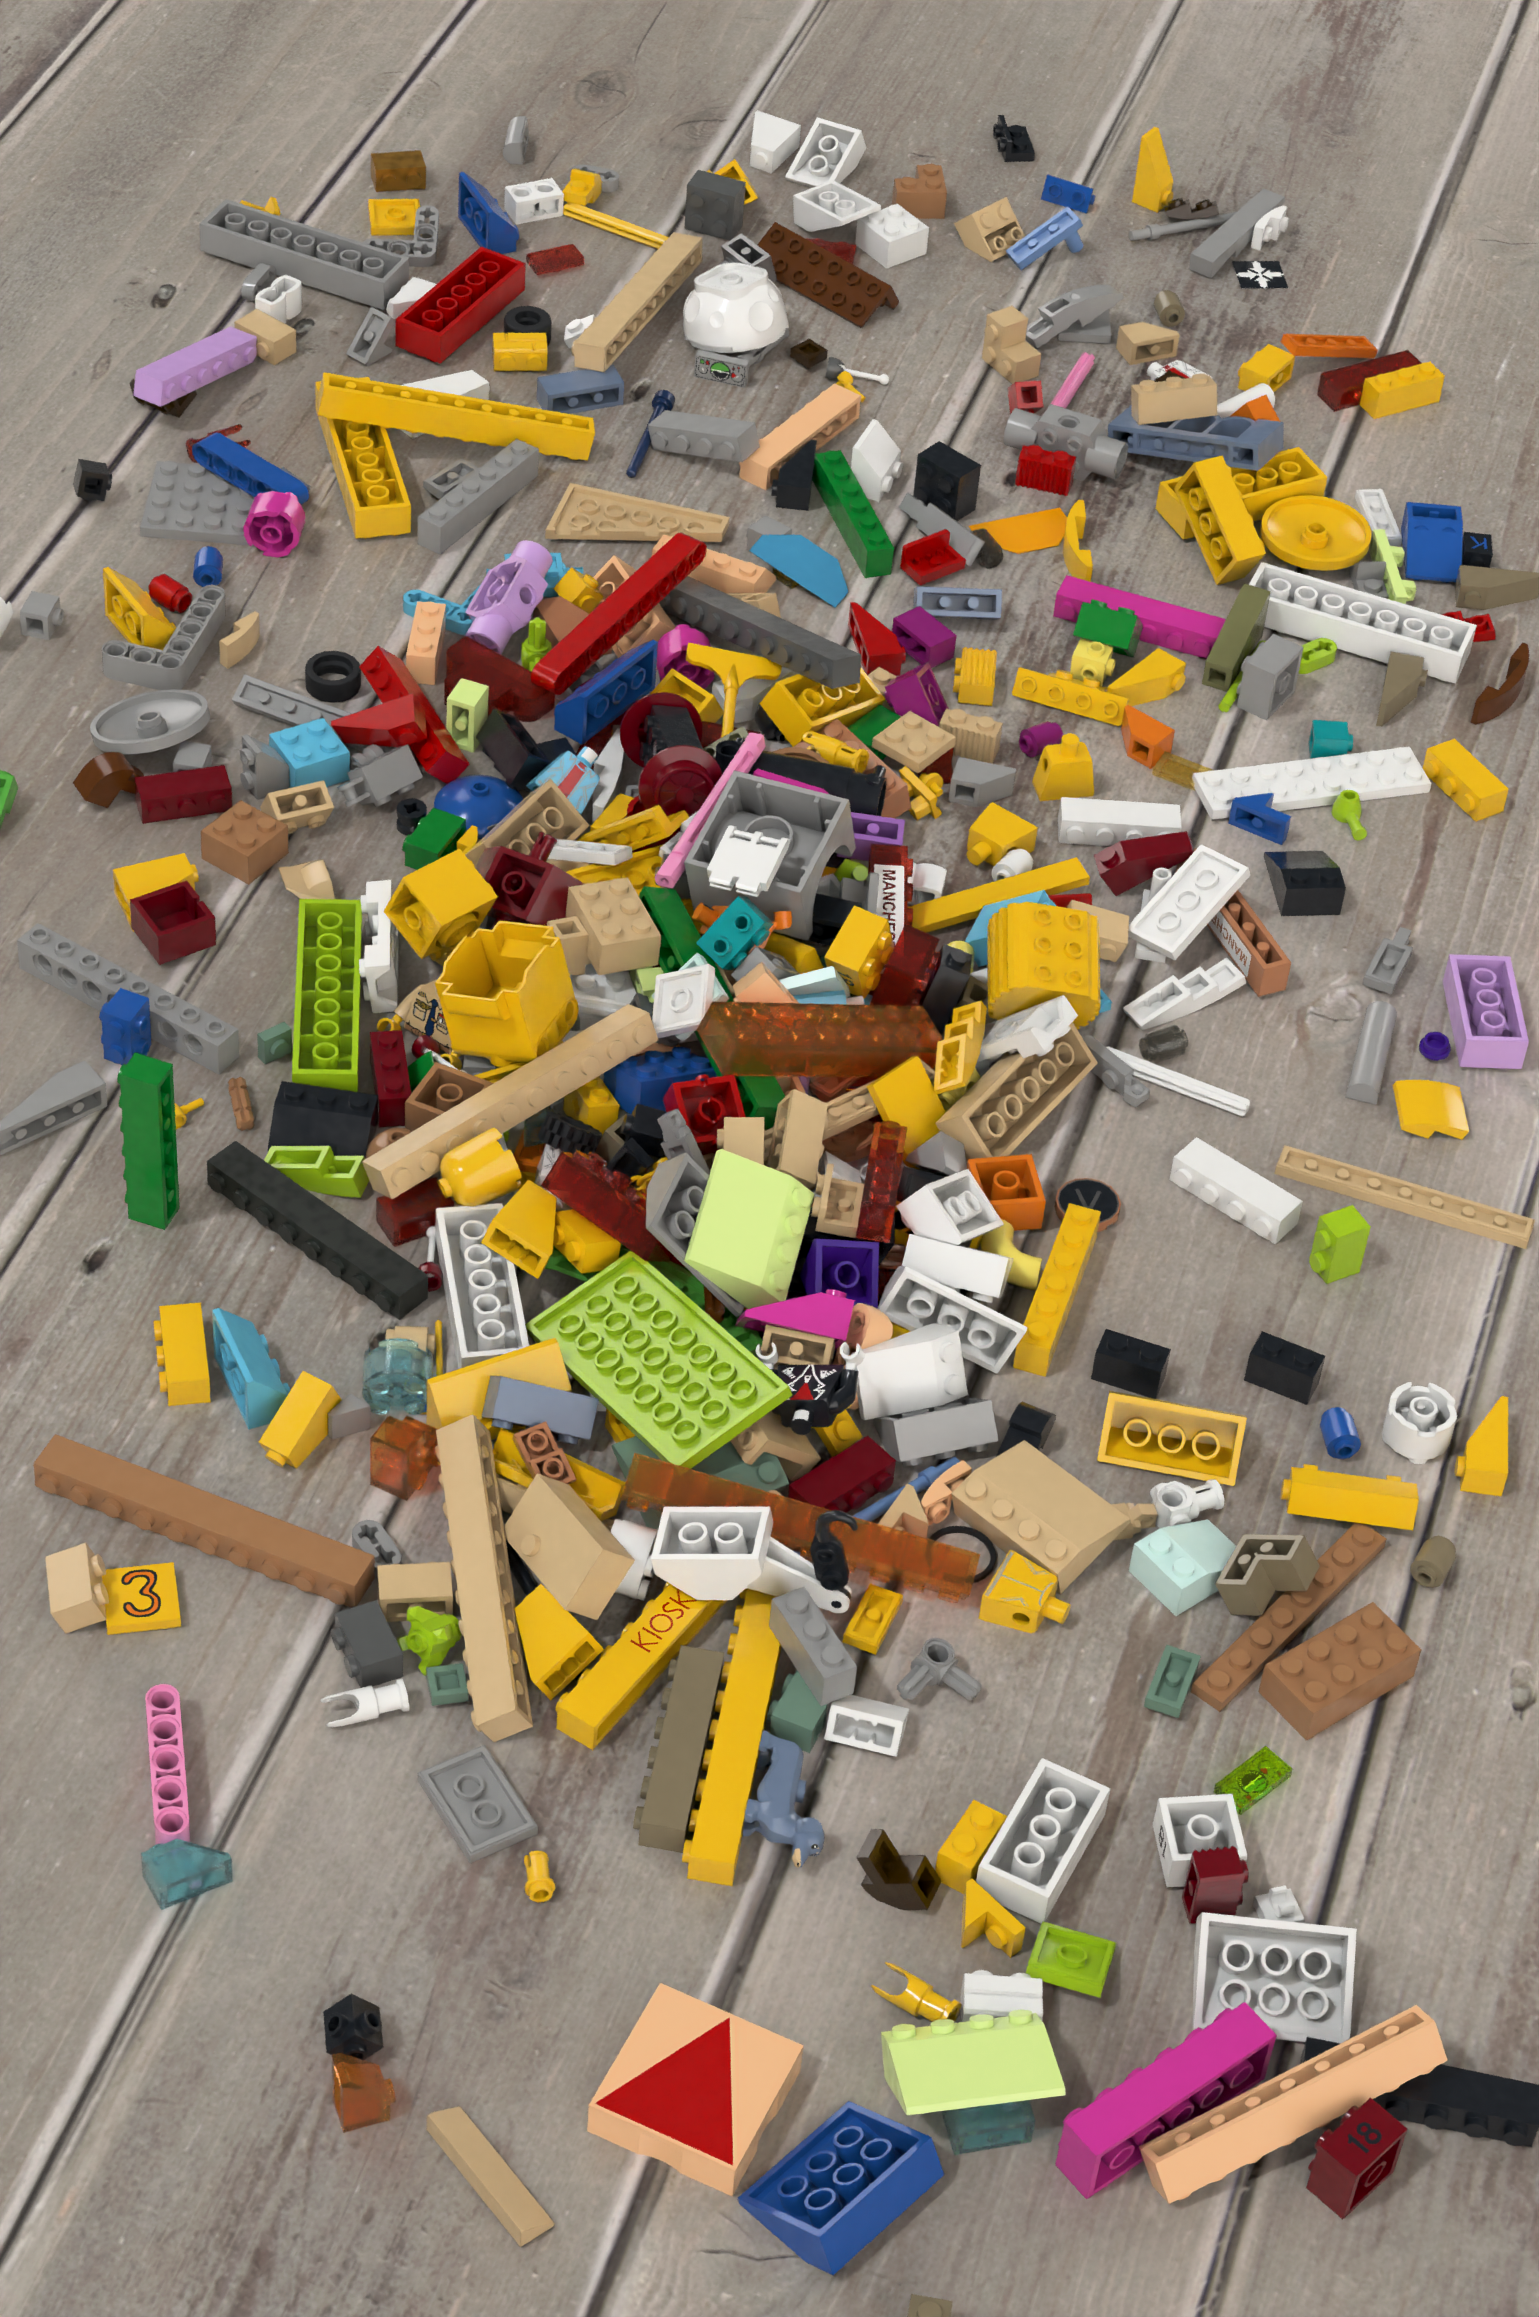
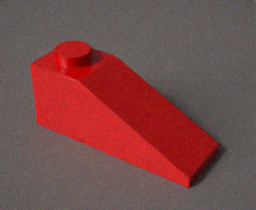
M851 602L848 627L857 652L861 654V664L864 672L869 675L880 667L895 676H900L901 664L906 662L904 646L900 647L897 636L859 604Z
M413 694L331 721V726L344 743L401 747L427 739L425 710Z

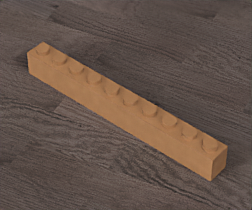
M55 1434L33 1463L35 1486L47 1493H54L70 1499L78 1505L88 1506L101 1511L109 1517L119 1518L135 1524L140 1529L161 1534L174 1542L187 1544L201 1550L205 1554H213L226 1559L239 1567H246L260 1572L270 1579L286 1582L304 1592H312L325 1597L335 1604H343L351 1608L357 1606L375 1579V1555Z

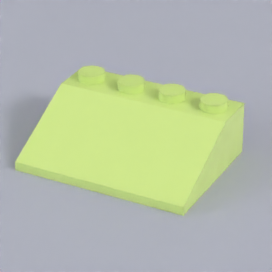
M717 1150L684 1261L747 1309L785 1301L815 1194L788 1174L726 1150Z
M1014 2010L1009 2012L1007 2017L993 2018L991 2015L980 2014L970 2017V2021L955 2023L950 2019H940L931 2022V2026L916 2028L912 2024L893 2026L892 2031L881 2032L884 2078L906 2115L1066 2095L1065 2085L1045 2024L1036 2013H1032L1030 2010Z

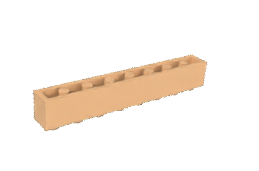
M1415 2005L1139 2146L1152 2186L1169 2204L1176 2200L1185 2199L1192 2192L1211 2182L1222 2180L1227 2174L1246 2164L1257 2162L1269 2152L1281 2146L1292 2144L1300 2136L1316 2128L1327 2126L1333 2119L1345 2114L1352 2106L1356 2105L1360 2108L1370 2097L1374 2099L1384 2093L1395 2091L1401 2084L1419 2075L1431 2072L1436 2066L1448 2061L1435 2020Z

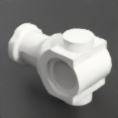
M1213 1479L1207 1480L1205 1485L1195 1488L1177 1481L1159 1483L1150 1491V1496L1153 1499L1152 1504L1155 1505L1158 1514L1155 1525L1159 1528L1190 1523L1191 1519L1198 1517L1200 1511L1210 1508L1218 1510L1224 1507L1225 1500L1222 1488L1218 1481Z

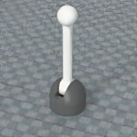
M829 357L825 378L837 379L841 372L846 371L853 376L879 381L882 385H886L889 382V376L886 374L879 376L846 369L841 360Z

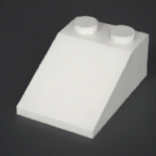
M817 117L785 179L811 188L830 180L841 183L857 167L866 150L862 131Z
M830 180L793 195L794 224L809 232L838 227L881 210V205L834 180Z
M936 1323L863 1349L865 1358L860 1365L856 1366V1371H859L856 1391L860 1417L863 1420L937 1407L968 1395L959 1331Z

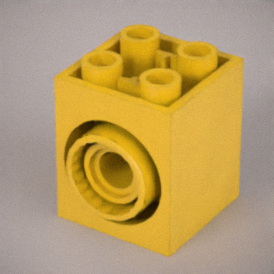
M459 848L404 876L384 909V913L417 955L423 959L442 948L454 946L464 936L475 932L498 896L492 886L476 870L473 862Z

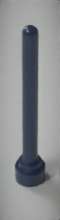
M667 390L656 392L652 400L654 411L648 424L665 410H672L675 404V397L671 392ZM648 424L627 468L626 474L630 478H634L637 475L651 444Z

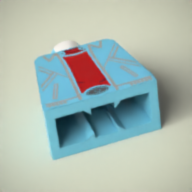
M584 746L577 756L570 751H566L527 784V787L534 791L549 779H552L582 815L600 780L599 775L591 769V766L598 759V755L587 746Z

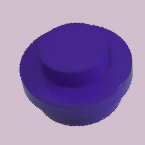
M1430 1032L1420 1041L1419 1051L1430 1060H1443L1450 1054L1451 1046L1449 1039L1440 1032Z

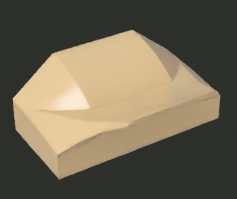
M314 860L290 867H278L286 890L295 894L299 899H335L332 881L324 860Z

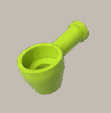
M1343 790L1332 806V816L1340 822L1348 823L1355 840L1359 841L1367 836V831L1359 820L1362 806L1358 793L1353 790Z
M844 859L834 875L839 882H841L843 877L864 881L868 876L869 868L859 862Z

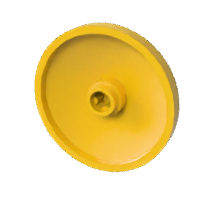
M1314 495L1292 496L1275 502L1265 511L1260 528L1263 543L1275 556L1289 564L1319 571L1343 569L1358 563L1367 554L1372 536L1367 520L1357 510L1338 500Z

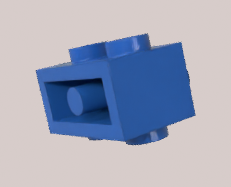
M120 988L113 998L102 1006L99 1018L102 1021L101 1043L104 1049V1059L123 1065L129 1062L135 1052L147 1056L152 1043L149 998Z

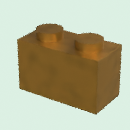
M421 150L371 153V178L375 191L426 189V165Z

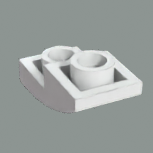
M1282 205L1269 211L1256 223L1251 243L1252 249L1260 251L1265 242H1269L1270 239L1277 241L1281 232L1286 231L1289 217H1285L1286 206Z

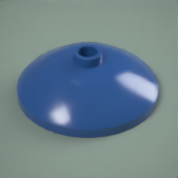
M469 775L457 778L442 787L435 797L434 808L465 818L466 831L472 825L476 826L478 829V839H482L490 832L487 827L499 823L523 800V797L519 791L510 788L502 779L488 775Z

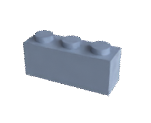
M613 364L605 372L583 369L537 377V401L543 410L572 414L623 405L624 381Z
M917 586L914 588L913 609L920 606L934 618L998 620L1001 618L1002 589Z
M490 1376L482 1417L492 1419L491 1426L512 1430L513 1424L528 1429L546 1421L551 1433L558 1434L557 1441L577 1445L578 1439L591 1440L599 1399L503 1376Z

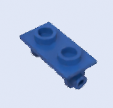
M1047 174L1041 199L1087 213L1089 204H1094L1095 195H1092L1093 188Z

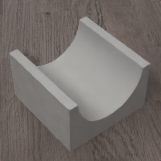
M734 770L684 862L693 910L700 903H704L711 908L712 906H730L738 896L747 897L772 922H774L773 912L791 911V927L773 931L809 940L813 932L812 918L815 896L820 878L833 852L851 857L856 849L849 799ZM729 825L736 826L737 830L753 834L755 831L762 832L763 836L781 840L782 837L790 839L789 848L768 891H761L758 897L737 893L736 890L738 888H735L736 884H734L731 891L710 886L711 882H709L707 868ZM735 836V838L751 841V839ZM763 842L761 843V844H763V845H768V846H772V847H776V848H777L776 845H772V844H768V843H763Z

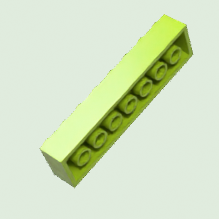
M299 899L292 1056L293 1083L358 1092L361 996L359 959L362 957L361 900Z

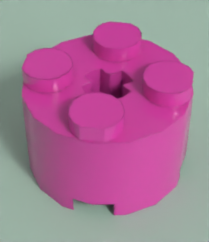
M270 491L258 493L253 500L244 524V537L248 545L252 546L253 544L263 551V555L277 558L290 554L291 550L298 545L305 525V512L298 502L297 496L291 492Z
M677 625L674 630L664 634L658 641L656 666L660 682L673 668L705 689L715 677L714 672L687 662L686 652L688 642L711 647L710 642L704 633L690 628L689 625Z

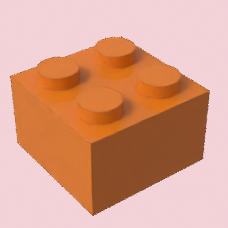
M1032 1154L967 1160V1169H969L999 1217L1010 1223L1014 1231L1042 1228L1046 1199Z

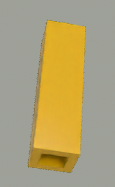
M1303 1464V1468L1291 1467L1289 1479H1283L1281 1487V1500H1286L1288 1514L1413 1530L1419 1501L1417 1484L1401 1482V1477L1386 1475V1479L1320 1471L1318 1470V1465Z

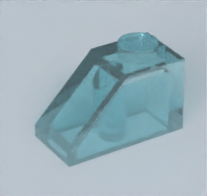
M175 1839L165 1844L154 1845L148 1851L141 1853L142 1876L161 1910L233 1881L232 1858L227 1852Z

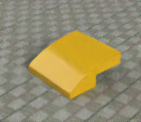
M1430 1080L1395 1081L1393 1090L1401 1130L1429 1139L1434 1131L1461 1140L1468 1134L1469 1129L1460 1087Z

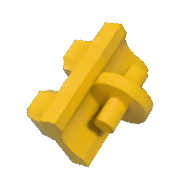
M907 766L900 769L899 773L901 779L908 786L909 796L914 798L911 801L912 807L908 810L917 821L927 814H930L934 819L942 815L941 810L936 806V802L938 800L937 797L943 794L941 789L943 778L938 773H930L928 775L922 773L918 778Z

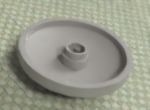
M179 689L152 691L126 698L104 709L93 719L90 731L95 746L105 752H120L122 754L147 753L171 747L196 735L209 722L210 711L207 700L199 693Z

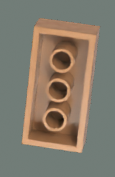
M1372 1602L1265 1664L1258 1692L1307 1741L1414 1677L1422 1649Z

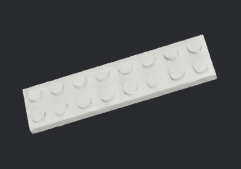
M1410 747L1193 773L1191 781L1211 820L1229 818L1232 801L1236 797L1273 793L1274 797L1271 808L1277 811L1333 805L1343 790H1353L1358 793L1360 801L1429 793L1432 784Z

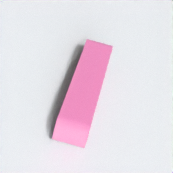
M159 1684L150 1688L145 1698L155 1843L157 1850L162 1855L177 1857L184 1854L190 1847L180 1696L173 1686Z

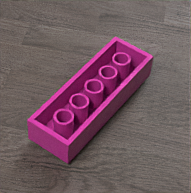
M1243 2002L1233 2010L1231 2008L1223 2010L1212 2024L1204 2029L1196 2028L1176 2048L1168 2047L1156 2057L1155 2061L1146 2068L1138 2067L1134 2069L1123 2083L1114 2089L1111 2087L1104 2089L1098 2094L1094 2102L1084 2109L1078 2107L1071 2111L1063 2121L1064 2126L1061 2140L1058 2144L1059 2149L1055 2165L1087 2200L1144 2161L1139 2146L1243 2094L1264 2080L1277 2035L1246 2002Z

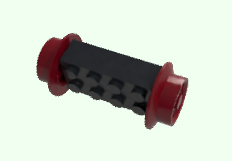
M653 693L636 701L627 710L622 719L620 741L626 755L634 763L643 767L639 778L638 791L645 809L660 805L666 816L685 810L690 817L699 811L722 776V771L714 757L702 748L700 742L703 728L697 709L690 701L674 693Z

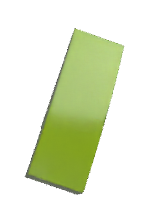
M271 1146L264 1159L265 1162L304 1189L321 1194L361 1198L369 1182L362 1163L365 1160L364 1156H334L330 1146Z

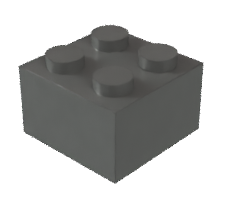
M697 170L687 184L684 229L729 241L732 240L743 226L746 182Z

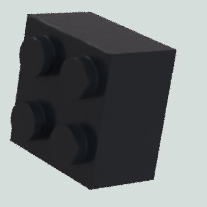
M938 441L918 454L913 496L923 501L926 506L929 503L934 504L954 520L959 521L976 510L981 465Z

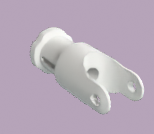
M397 1679L395 1684L379 1688H373L372 1686L332 1694L320 1700L321 1703L340 1699L350 1700L357 1708V1712L351 1717L332 1721L326 1724L327 1727H339L375 1719L381 1713L401 1709L402 1712L409 1711L408 1695L403 1679Z

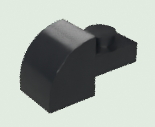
M1020 1402L1009 1420V1429L996 1457L1023 1440L1027 1441L1037 1450L1043 1449L1055 1423L1056 1415L1028 1403Z

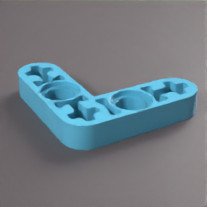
M480 585L461 605L421 590L407 591L403 595V611L405 614L414 617L417 601L446 604V630L466 635L473 621L471 618L469 620V616L465 611Z

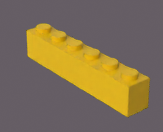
M1069 1203L1023 1325L1028 1328L1016 1346L1013 1368L1046 1377L1097 1238L1101 1211Z

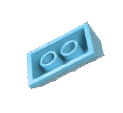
M220 1308L213 1309L214 1357L249 1430L270 1424L289 1394L290 1388L287 1383H282L280 1380L281 1374L276 1359H270L268 1355L267 1340L264 1334H258L253 1322Z

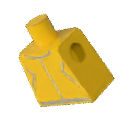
M1010 1549L982 1595L979 1619L1023 1632L1035 1633L1044 1617L1064 1624L1071 1604L1055 1598L1058 1584L1056 1575Z

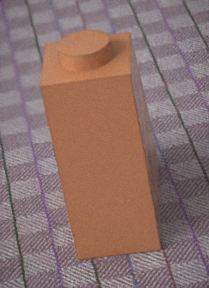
M558 596L544 599L536 605L533 611V620L535 617H540L541 620L546 621V639L551 642V647L553 648L583 621L589 613L563 597ZM612 647L604 655L611 654Z

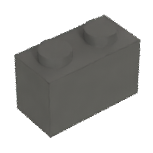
M377 1600L335 1613V1628L331 1629L332 1641L337 1651L342 1649L345 1655L344 1663L350 1678L356 1677L360 1688L373 1687L403 1677V1652Z

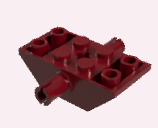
M539 832L529 855L503 846L485 848L475 868L484 880L492 886L498 896L487 913V916L496 919L490 930L494 928L498 921L547 926V921L566 918L568 888L583 885L584 883L555 865L546 862L554 845L557 843V840L551 835Z

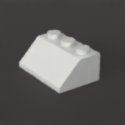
M969 1169L923 1186L896 1206L901 1213L903 1223L913 1231L914 1235L954 1245H960L1004 1225Z
M909 1234L902 1266H906L960 1293V1289L972 1291V1298L992 1303L993 1297L1002 1298L1014 1258Z

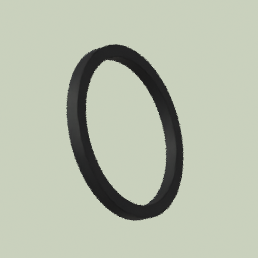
M949 1526L942 1528L931 1535L925 1546L924 1556L928 1568L938 1578L949 1583L967 1585L985 1579L995 1566L996 1551L994 1545L987 1536L970 1527ZM947 1534H968L985 1544L990 1553V1563L984 1571L971 1577L952 1576L941 1571L933 1563L930 1556L931 1546L937 1539Z

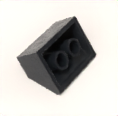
M282 1081L274 1103L268 1151L271 1146H330L334 1156H364L366 1158L368 1145L374 1139L378 1126V1095Z

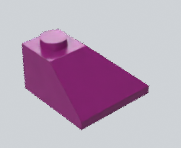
M929 662L923 663L900 675L885 686V699L888 705L894 707L896 714L900 716L911 711L939 727L945 710L949 709Z

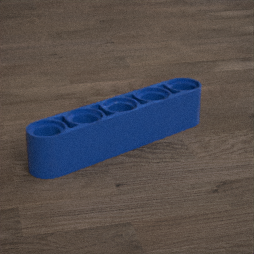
M215 432L192 446L193 456L201 466L253 497H256L258 493L275 491L293 493L297 496L298 502L301 505L309 500V492L304 483L221 433Z

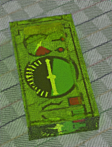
M1265 1746L1217 1782L1214 1787V1793L1217 1795L1233 1794L1236 1811L1242 1815L1290 1778L1293 1769Z

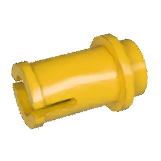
M531 1851L529 1856L525 1855L524 1857L528 1881L524 1887L525 1893L534 1902L549 1900L556 1888L554 1880L550 1878L548 1854L543 1851Z

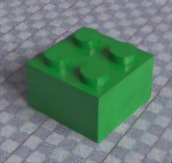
M1091 600L1090 604L1082 602L1073 633L1077 641L1079 642L1080 638L1093 642H1100L1104 645L1112 646L1114 653L1134 658L1143 624L1138 615H1135V611L1124 607H1118V611L1107 607V603L1098 600Z

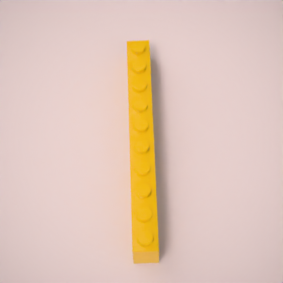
M323 372L317 399L318 416H324L327 419H342L356 424L366 423L378 425L386 429L396 428L410 433L432 434L440 438H456L464 442L486 443L494 447H507L515 439H518L538 448L539 452L543 455L564 456L572 460H588L595 436L594 419L591 417Z
M747 1588L739 1596V1598L745 1599L744 1605L736 1606L733 1626L739 1627L738 1633H731L727 1654L733 1655L732 1661L724 1662L721 1683L726 1684L725 1691L718 1690L715 1704V1712L720 1713L719 1720L712 1719L708 1741L714 1742L712 1749H705L702 1771H706L707 1776L706 1779L699 1778L695 1801H699L701 1804L699 1810L692 1809L689 1822V1831L694 1832L693 1840H685L682 1862L688 1863L687 1879L726 1886L733 1885L743 1836L748 1799L751 1798L760 1754L759 1745L762 1731L765 1730L782 1648L769 1627L772 1598L778 1596Z

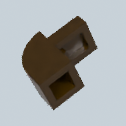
M871 1829L856 1857L866 1872L861 1883L865 1891L876 1900L900 1910H928L942 1882L926 1855H900L884 1829Z

